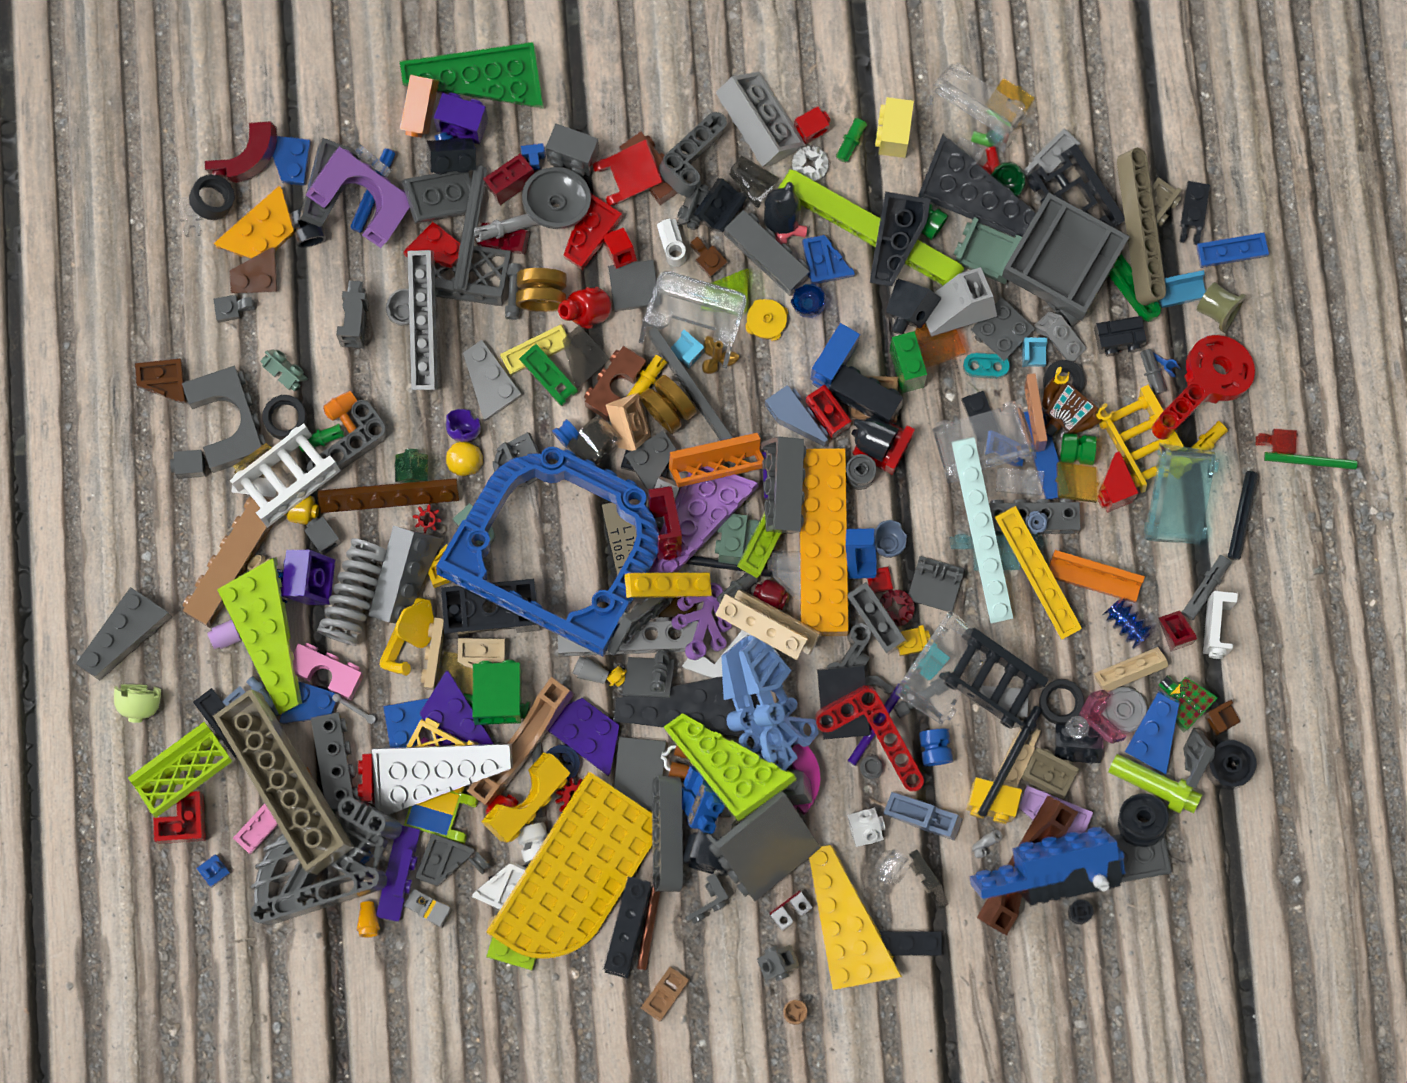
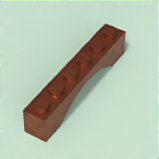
M1048 795L1020 844L1025 842H1032L1034 844L1042 842L1044 838L1055 837L1057 839L1067 833L1078 812ZM1014 856L1011 857L1007 865L1015 866ZM1020 891L988 898L977 919L1007 936L1019 915L1022 899Z

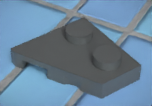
M663 430L644 442L636 450L625 454V458L648 492L649 489H654L658 478L662 476L670 460V452L676 451V448Z
M1193 727L1183 750L1185 770L1190 771L1191 774L1186 780V784L1196 788L1208 763L1214 758L1215 748L1202 730Z
M432 834L415 878L438 887L474 854L475 849Z

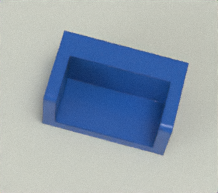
M874 528L846 529V556L849 579L876 578L877 576Z

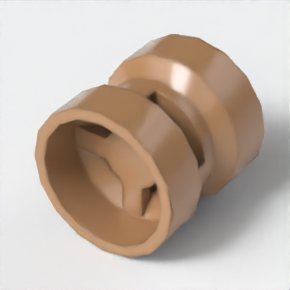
M791 1000L785 1005L783 1016L789 1024L798 1025L805 1020L807 1008L803 1002Z

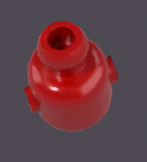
M597 286L595 288L586 287V289L572 292L566 300H563L559 304L558 313L563 320L573 321L575 324L580 325V327L590 329L593 328L594 324L606 321L610 316L612 303L608 294Z

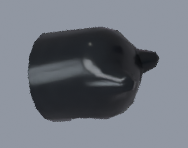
M788 182L784 188L774 189L767 195L764 204V224L772 232L778 234H787L797 229L801 218V201L795 192L794 185Z
M874 417L865 420H854V425L857 429L852 430L851 434L855 437L856 447L861 452L883 462L887 452L894 443L899 429Z

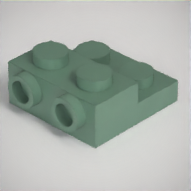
M732 514L717 531L722 533L721 540H716L715 554H719L718 562L738 565L759 521L748 520L747 515Z

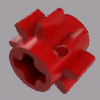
M428 504L425 510L419 506L420 514L413 515V518L418 519L415 527L417 528L421 525L424 527V533L427 532L429 527L434 531L437 530L434 523L442 521V519L436 516L440 510H431V504ZM426 512L430 513V517L434 519L429 524H425V520L421 519V516H425Z

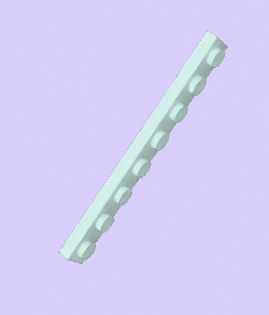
M975 437L952 441L951 444L990 623L1013 619Z

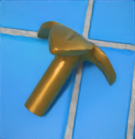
M706 336L703 344L704 353L712 358L704 360L702 364L704 373H715L718 370V362L727 367L738 361L740 356L733 351L722 353L723 343L716 341L710 336Z

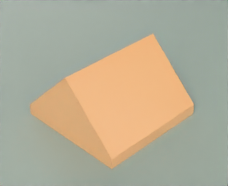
M638 393L606 404L618 448L633 451L651 437Z

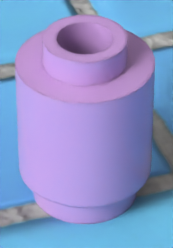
M232 619L213 627L212 631L207 632L214 650L217 648L223 649L241 641V637Z

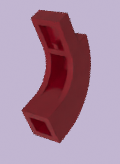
M271 121L249 123V140L244 151L232 159L205 161V170L210 175H218L223 178L227 175V178L233 183L242 182L254 177L266 167L274 154L277 143V127Z

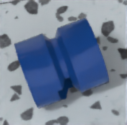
M933 729L919 733L920 744L925 748L922 752L923 766H938L954 762L952 749L948 747V744L951 742L949 729Z

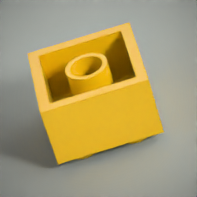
M975 778L966 806V810L970 811L971 816L984 818L978 815V811L993 782L980 778ZM1003 785L987 816L993 817V821L1000 824L1012 822L1016 816L1022 789Z

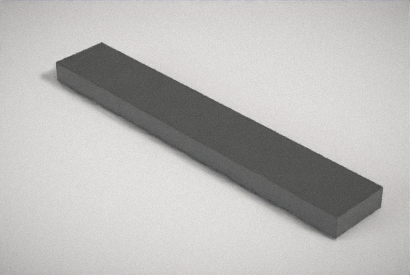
M656 326L650 329L648 332L649 339L667 362V365L719 440L733 438Z

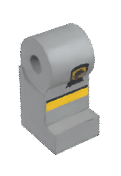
M414 889L404 904L405 907L440 928L443 927L452 911L450 907Z

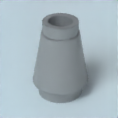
M580 656L574 667L573 674L577 675V678L604 684L609 671L588 657L583 658Z

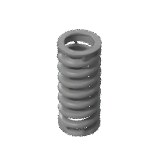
M351 539V547L346 552L349 560H345L342 563V568L345 572H340L337 576L341 583L335 584L333 587V591L337 595L329 597V603L332 606L325 608L324 612L328 618L320 621L317 629L318 633L341 643L352 646L357 645L358 635L352 633L349 636L348 631L345 630L343 633L333 626L358 633L362 632L361 626L349 622L338 615L361 621L367 619L365 614L359 613L342 603L367 610L371 608L370 603L360 600L347 592L361 594L370 598L374 597V591L368 590L351 580L377 586V579L369 577L354 568L380 575V567L372 565L359 557L372 559L373 563H376V561L383 562L386 549L364 540Z

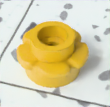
M617 666L607 676V680L610 682L609 686L615 684L619 687L625 681L627 670Z

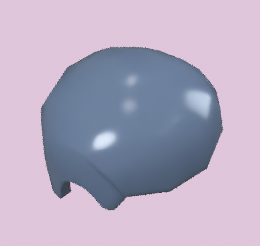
M886 520L874 529L876 552L879 555L892 558L898 556L905 549L907 534L904 533L899 522Z

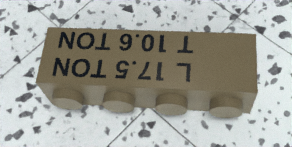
M608 503L603 504L602 509L618 576L633 549L636 531L634 525L626 522L619 516L616 504Z

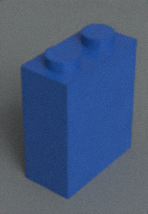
M842 323L839 324L812 367L810 380L813 381L812 384L815 387L820 388L826 385L829 389L843 364L847 365L858 347L859 333Z

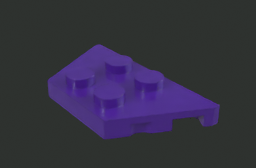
M445 671L419 713L422 719L426 721L428 717L440 724L439 729L464 742L473 740L480 745L495 744L483 725L474 724L472 706L450 671ZM448 739L439 741L440 746H455V743Z
M580 698L564 708L548 732L565 745L571 747L577 754L609 777L619 725L585 699Z

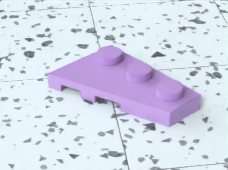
M1026 786L1018 808L1030 819L1034 820L1049 794ZM1049 795L1078 812L1067 833H1084L1093 812Z

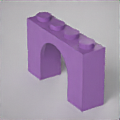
M339 146L306 193V196L325 208L340 186L354 183L365 187L375 199L376 212L362 236L381 248L389 240L410 207L405 191L398 189L391 184L388 178L380 176L368 164L359 161L350 151Z

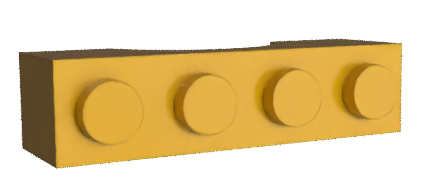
M543 753L528 769L531 777V790L521 804L515 807L496 804L481 821L500 841L507 843L514 841L520 834L519 830L535 818V812L551 800V794L556 789L558 790L563 787L567 782L566 778L570 772L552 754Z

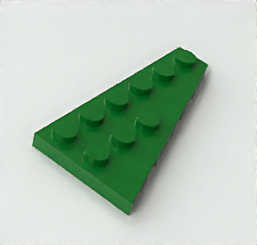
M534 42L399 61L403 86H408L410 75L438 80L437 91L455 93L463 96L543 109Z

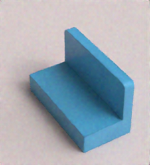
M1204 270L1164 278L1166 295L1163 299L1159 300L1161 308L1201 300L1206 292L1203 283Z

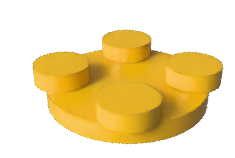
M755 300L747 313L746 332L762 339L778 341L786 326L788 310L774 300Z

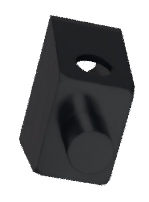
M897 278L886 309V313L895 319L891 331L901 335L905 333L908 325L918 329L922 328L941 298L928 288Z

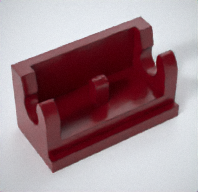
M520 153L484 177L483 180L489 192L493 193L497 203L502 205L523 190L525 183L534 174V171Z

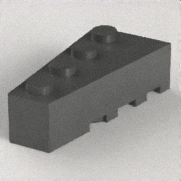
M778 436L761 442V450H766V459L762 460V469L767 471V478L763 483L764 491L768 495V499L764 503L766 532L793 534L801 532L804 523L801 510L805 498L802 491V483L805 480L803 459L806 456V446L804 445V439Z
M393 526L368 616L389 623H397L401 612L414 604L443 538Z
M130 587L76 664L100 681L120 664L128 654L135 651L149 636L151 637L165 622L167 623L172 616Z

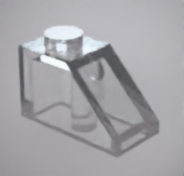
M772 551V557H769L767 560L768 571H772L773 578L796 600H801L800 551Z

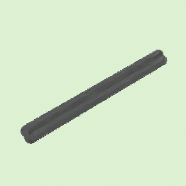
M482 165L476 166V170H473L453 283V289L457 292H463L467 289L475 243L474 228L478 225L485 185L483 178L486 177L487 169Z

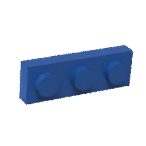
M1265 233L1196 245L1200 268L1268 257L1269 255Z

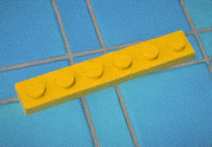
M1016 506L995 516L999 527L1060 639L1062 640L1081 630L1082 627Z

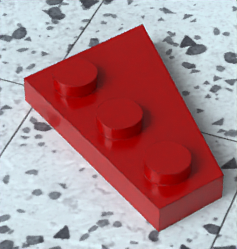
M591 193L589 210L586 216L579 223L575 224L563 254L565 259L582 270L604 243L603 235L612 232L623 218L622 213Z

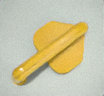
M416 598L413 605L401 612L380 659L379 665L382 669L405 676L410 674L411 667L408 662L400 664L395 661L404 641L417 648H424L429 644L431 637H428L429 625L434 623L432 606L429 600Z

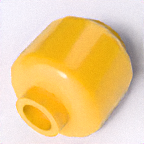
M309 495L284 516H287L289 522L307 525L313 518L318 517L319 505H316L314 497Z

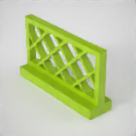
M203 722L129 776L128 779L152 815L157 818L233 761L218 741L216 735ZM215 756L224 757L217 763L212 764ZM201 757H207L205 764H198ZM203 770L201 775L193 778L195 771ZM182 771H188L186 778H179ZM162 785H169L167 792L160 793ZM176 785H183L182 789L174 792ZM157 799H164L163 803L154 808Z

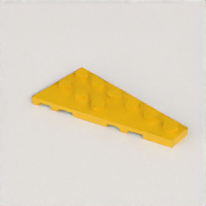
M833 845L821 847L809 859L832 989L838 990L903 977L900 970L896 967L891 953L887 950L881 939V935L864 903L859 898L854 884L851 883Z

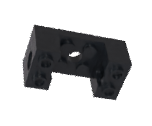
M534 579L491 583L507 592L514 591L520 594L522 599L528 602H537V590ZM461 586L441 587L444 634L447 640L470 638V633L504 629H516L517 633L540 631V625L496 604L494 612H485L483 605L489 600Z

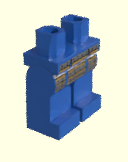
M690 766L683 783L685 787L682 786V810L687 814V820L691 828L700 829L702 832L712 834L716 829L715 823L718 815L722 813L725 805L696 768Z

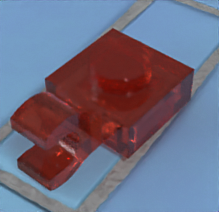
M1273 429L1272 435L1259 433L1256 436L1255 446H1271V452L1295 454L1297 430Z

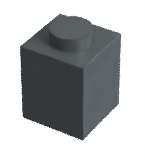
M202 450L174 452V459H170L171 472L175 473L178 479L206 477L205 454Z
M324 517L320 519L315 518L306 525L307 528L304 531L320 554L325 555L341 544V541Z

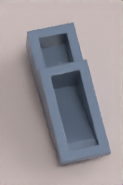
M891 792L883 813L886 816L955 841L962 822V818L957 814L938 809L933 805Z

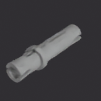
M523 214L502 221L494 220L489 225L474 228V236H479L476 240L481 242L493 237L502 238L504 234L539 224L534 222L528 214Z

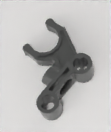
M858 623L851 627L847 635L848 641L852 644L840 663L833 662L825 668L864 665L865 667L870 657L864 654L862 650L871 637L869 627L863 623ZM855 629L863 631L862 636L864 639L862 641L855 638L857 635L854 632ZM878 676L865 677L866 685L877 686L885 694L893 691V686L885 683Z

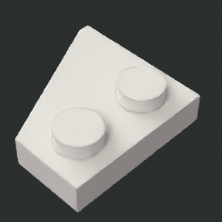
M511 861L477 889L472 897L501 909L526 868Z

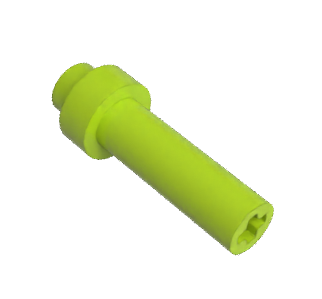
M1116 754L1108 773L1170 802L1167 808L1180 814L1183 809L1194 814L1203 795L1192 790L1193 787L1187 786L1186 780L1181 778L1179 783L1119 754Z

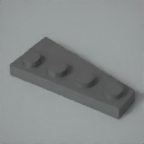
M674 597L646 598L642 604L637 603L630 613L625 612L618 620L620 625L607 651L615 655L620 650L622 642L627 644L632 640L636 631L644 629L651 618L657 617L671 604Z

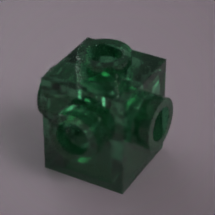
M405 449L404 453L395 455V482L428 481V454L419 453L418 449Z

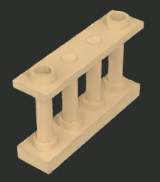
M741 589L737 591L734 598L725 594L715 614L798 660L802 651L808 655L811 654L821 635L820 632Z

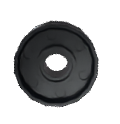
M1142 793L1132 795L1124 801L1120 808L1117 827L1120 835L1126 842L1137 847H1149L1157 844L1164 837L1168 826L1169 814L1166 806L1159 798ZM1144 818L1148 822L1143 823L1140 822L1138 819Z

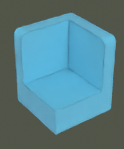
M686 330L681 332V337L671 347L678 360L689 369L704 353V346Z
M1024 338L1022 343V367L1046 366L1048 338Z

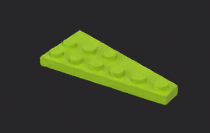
M277 557L218 588L217 591L280 715L302 704L298 677L294 672V654L290 649L289 639L291 637L285 602L282 601L280 591L282 584L281 578H278L276 566H278Z
M683 713L664 726L667 734L738 822L797 780L794 774L781 770L776 764L761 759L756 753L732 740L729 741L723 738L717 732L710 731L703 724Z

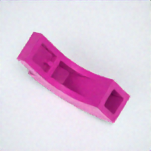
M796 744L792 750L798 758L791 766L794 770L803 771L810 779L812 803L795 805L793 807L795 810L799 809L805 815L812 807L818 794L820 769L811 749L808 746L803 747L800 744Z

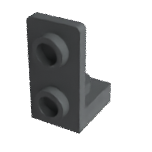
M715 873L706 877L708 883L704 886L711 897L716 896L717 899L686 916L687 923L693 921L696 924L706 918L704 913L711 909L716 912L726 906L725 901L729 897Z

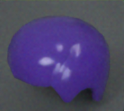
M452 410L446 415L447 434L459 442L472 441L481 432L479 418L475 420L470 410Z

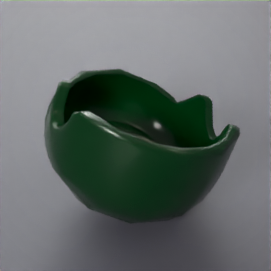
M1002 162L994 168L992 175L1017 196L1020 195L1025 186V175L1022 168L1013 162Z

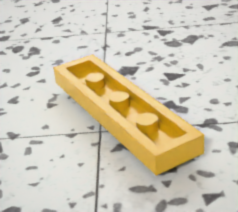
M710 573L625 574L627 598L712 596Z

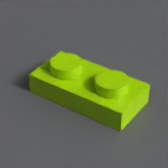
M493 937L486 956L487 958L531 971L536 958L524 956L513 951Z

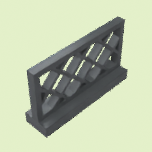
M474 246L473 253H479L483 259L474 265L471 263L470 272L473 271L479 279L474 283H467V289L463 292H457L453 289L454 278L447 280L441 276V273L448 270L449 267L443 266L439 270L434 267L435 277H438L435 278V297L502 306L511 251ZM495 256L505 257L504 263L497 268L490 262V259ZM487 263L492 271L482 277L477 268ZM453 266L451 269L455 273L456 268ZM496 274L500 280L499 287L489 286L486 280Z

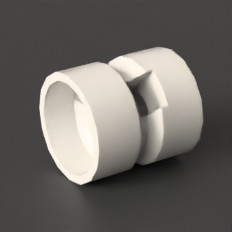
M544 822L532 824L519 830L520 834L517 839L519 844L524 847L521 852L525 863L532 861L548 836Z

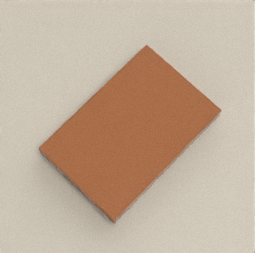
M1036 373L1027 374L1024 390L1034 448L1036 452L1045 450L1047 436Z

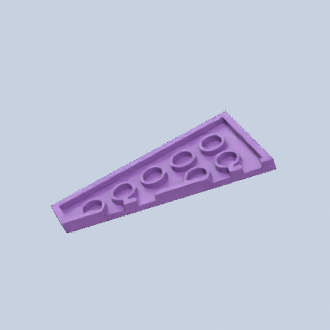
M708 466L701 468V471L706 473L714 470ZM734 474L681 487L675 500L682 533L681 556L674 560H659L657 555L648 573H677L759 487L758 482ZM665 523L659 535L667 534Z

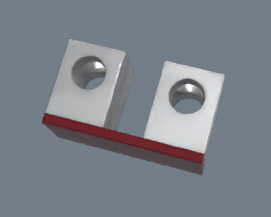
M798 891L769 913L781 931L793 924V920L783 908L786 904L790 902L800 917L813 908L801 891ZM803 903L806 905V909L800 910L798 905ZM782 917L787 919L786 924L780 923Z

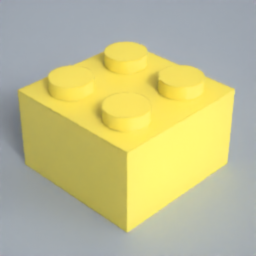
M887 97L886 104H881L878 125L882 126H878L875 147H880L879 155L906 158L914 101Z

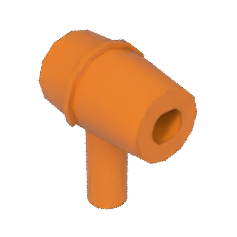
M351 391L332 398L323 406L326 416L332 421L340 418L349 434L357 429L347 414L352 410L353 404L357 402Z

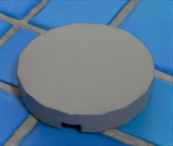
M1118 687L1115 690H1111L1104 696L1100 704V716L1103 723L1109 730L1118 734H1128L1136 731L1147 712L1144 698L1129 687Z

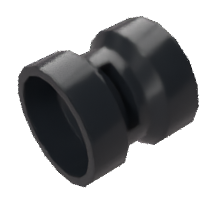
M1077 900L1068 908V917L1076 925L1085 924L1093 916V907L1086 900Z

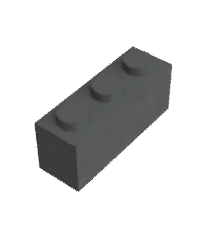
M867 582L847 594L886 654H891L907 643V640Z

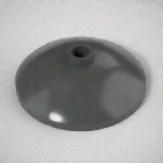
M549 167L534 173L527 180L523 188L522 202L528 216L537 224L551 229H564L579 223L586 216L590 207L591 195L587 183L580 175L566 168ZM557 204L559 207H553L552 205Z

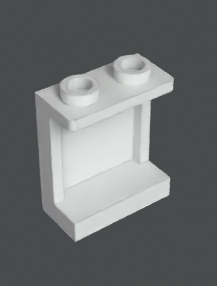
M1214 591L1207 599L1203 654H1209V658L1223 659V656H1227L1233 649V644L1220 642L1222 610H1231L1237 603L1238 593Z

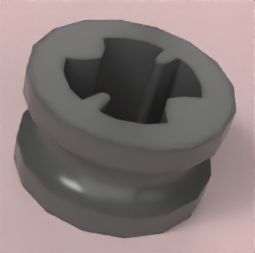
M475 852L474 858L470 857L468 859L482 875L484 874V869L491 867L478 852Z

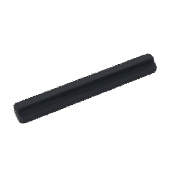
M1247 471L1244 477L1228 552V558L1232 560H1239L1242 555L1258 479V473L1254 471Z

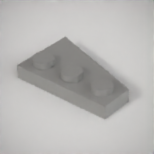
M482 340L463 352L484 422L522 396Z

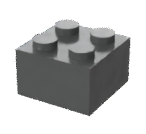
M555 123L546 145L547 161L550 162L551 166L570 169L581 177L584 175L590 177L593 170L592 164L596 162L600 153L598 138Z

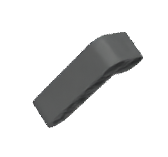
M719 112L710 113L664 156L659 166L661 177L680 195L690 196L695 191L700 181V175L691 164L720 138L727 124L726 117Z
M359 400L352 406V414L359 427L319 454L323 459H326L328 456L333 457L335 453H343V459L336 462L340 470H343L375 448L387 437V430L383 421L371 404L365 400ZM362 408L369 410L368 415L365 417L357 416L358 411ZM375 426L382 428L381 433L377 436L370 434L371 429ZM356 439L363 441L362 446L358 449L351 447L352 442ZM312 460L307 465L308 472L316 466Z

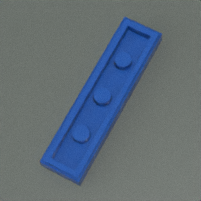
M1028 411L1021 413L1020 417L1045 499L1051 501L1068 496L1069 493L1052 437L1046 434L1047 443L1045 450L1036 452ZM1043 414L1044 424L1046 425V416Z

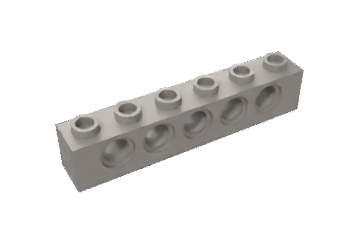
M408 251L412 390L438 389L434 251Z
M656 618V622H649L641 631L637 630L633 640L627 644L622 642L620 650L616 654L658 653L659 650H664L667 653L685 652L687 644L693 640L698 621L689 623L679 630L681 637L673 640L668 636L669 631L675 629L670 618ZM649 630H655L658 633V637L650 641L645 638V633ZM558 635L559 657L598 655ZM609 651L605 653V655H613Z

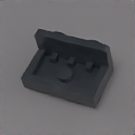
M718 178L694 215L712 231L724 232V229L732 222L735 214L742 209L747 195L737 192L723 178Z
M1056 724L1054 756L1070 762L1101 763L1103 727Z

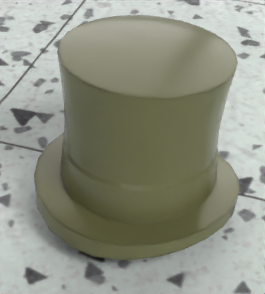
M1214 282L1202 296L1197 306V312L1218 322L1219 330L1225 333L1244 302L1246 295L1241 294L1238 297Z

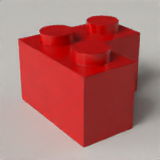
M192 791L176 803L177 816L153 818L154 842L158 844L206 841L204 794L200 791Z

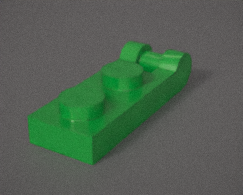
M534 344L519 358L520 362L561 407L567 403L566 400L571 395L574 396L579 392L537 344ZM560 383L565 387L561 393L555 389Z

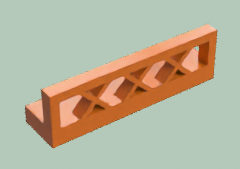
M758 433L673 451L670 452L669 469L677 487L762 469V460L764 458L760 452L761 439ZM755 456L757 462L750 463L744 461V459L746 457ZM730 461L736 465L728 468L723 466V463ZM708 466L714 470L706 473L701 471V468ZM687 471L692 473L691 477L681 479L679 472Z
M1054 550L1049 564V569L1055 580L1133 603L1137 601L1140 587L1145 578L1142 575L1058 550Z

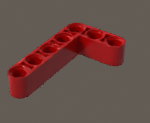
M869 685L862 686L817 711L815 715L816 724L823 732H831L865 714L903 786L913 792L922 788L924 783L923 776L874 687ZM864 693H873L874 699L869 703L863 702L861 698ZM844 704L853 705L851 713L844 714L841 712V707ZM876 713H883L885 719L881 723H875L873 716ZM823 715L832 716L833 720L829 725L820 723ZM893 733L896 735V740L890 744L884 742L885 735ZM898 754L907 755L906 762L902 764L895 762ZM910 774L918 775V780L914 784L907 783L906 778Z

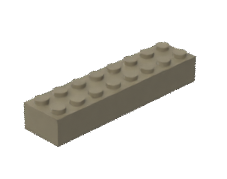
M250 689L213 716L306 872L318 874L354 848L262 693Z

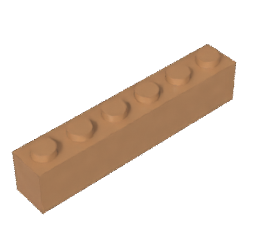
M251 496L244 504L245 510L243 514L235 518L230 535H226L222 539L219 546L221 549L217 556L213 555L207 565L209 569L206 574L201 575L196 581L195 587L197 588L193 595L189 594L183 603V612L208 628L212 626L224 606L217 589L244 574L249 561L255 556L274 525L273 523L267 528L256 514L260 507Z

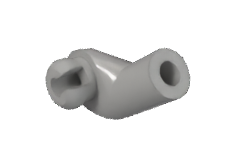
M994 830L977 841L972 847L975 857L977 859L985 857L987 855L985 848L1001 841L1002 833L999 830Z

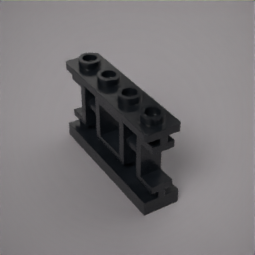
M1074 144L1058 156L1064 165L1061 168L1047 175L1041 166L1027 176L1029 179L1028 184L1032 191L1038 192L1042 198L1040 200L1041 204L1049 193L1044 184L1056 178L1062 189L1054 193V196L1064 200L1061 195L1077 185L1089 203L1080 210L1091 215L1088 210L1098 203L1105 213L1098 220L1113 228L1125 221L1123 213L1077 144ZM1073 165L1080 177L1069 183L1063 172Z

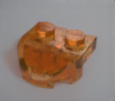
M926 323L922 328L915 329L925 368L965 355L957 329L934 336L930 335Z

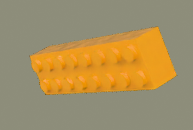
M845 448L806 449V456L803 459L805 480L802 483V491L805 498L801 510L804 523L801 532H799L800 622L820 632V636H847L848 583Z

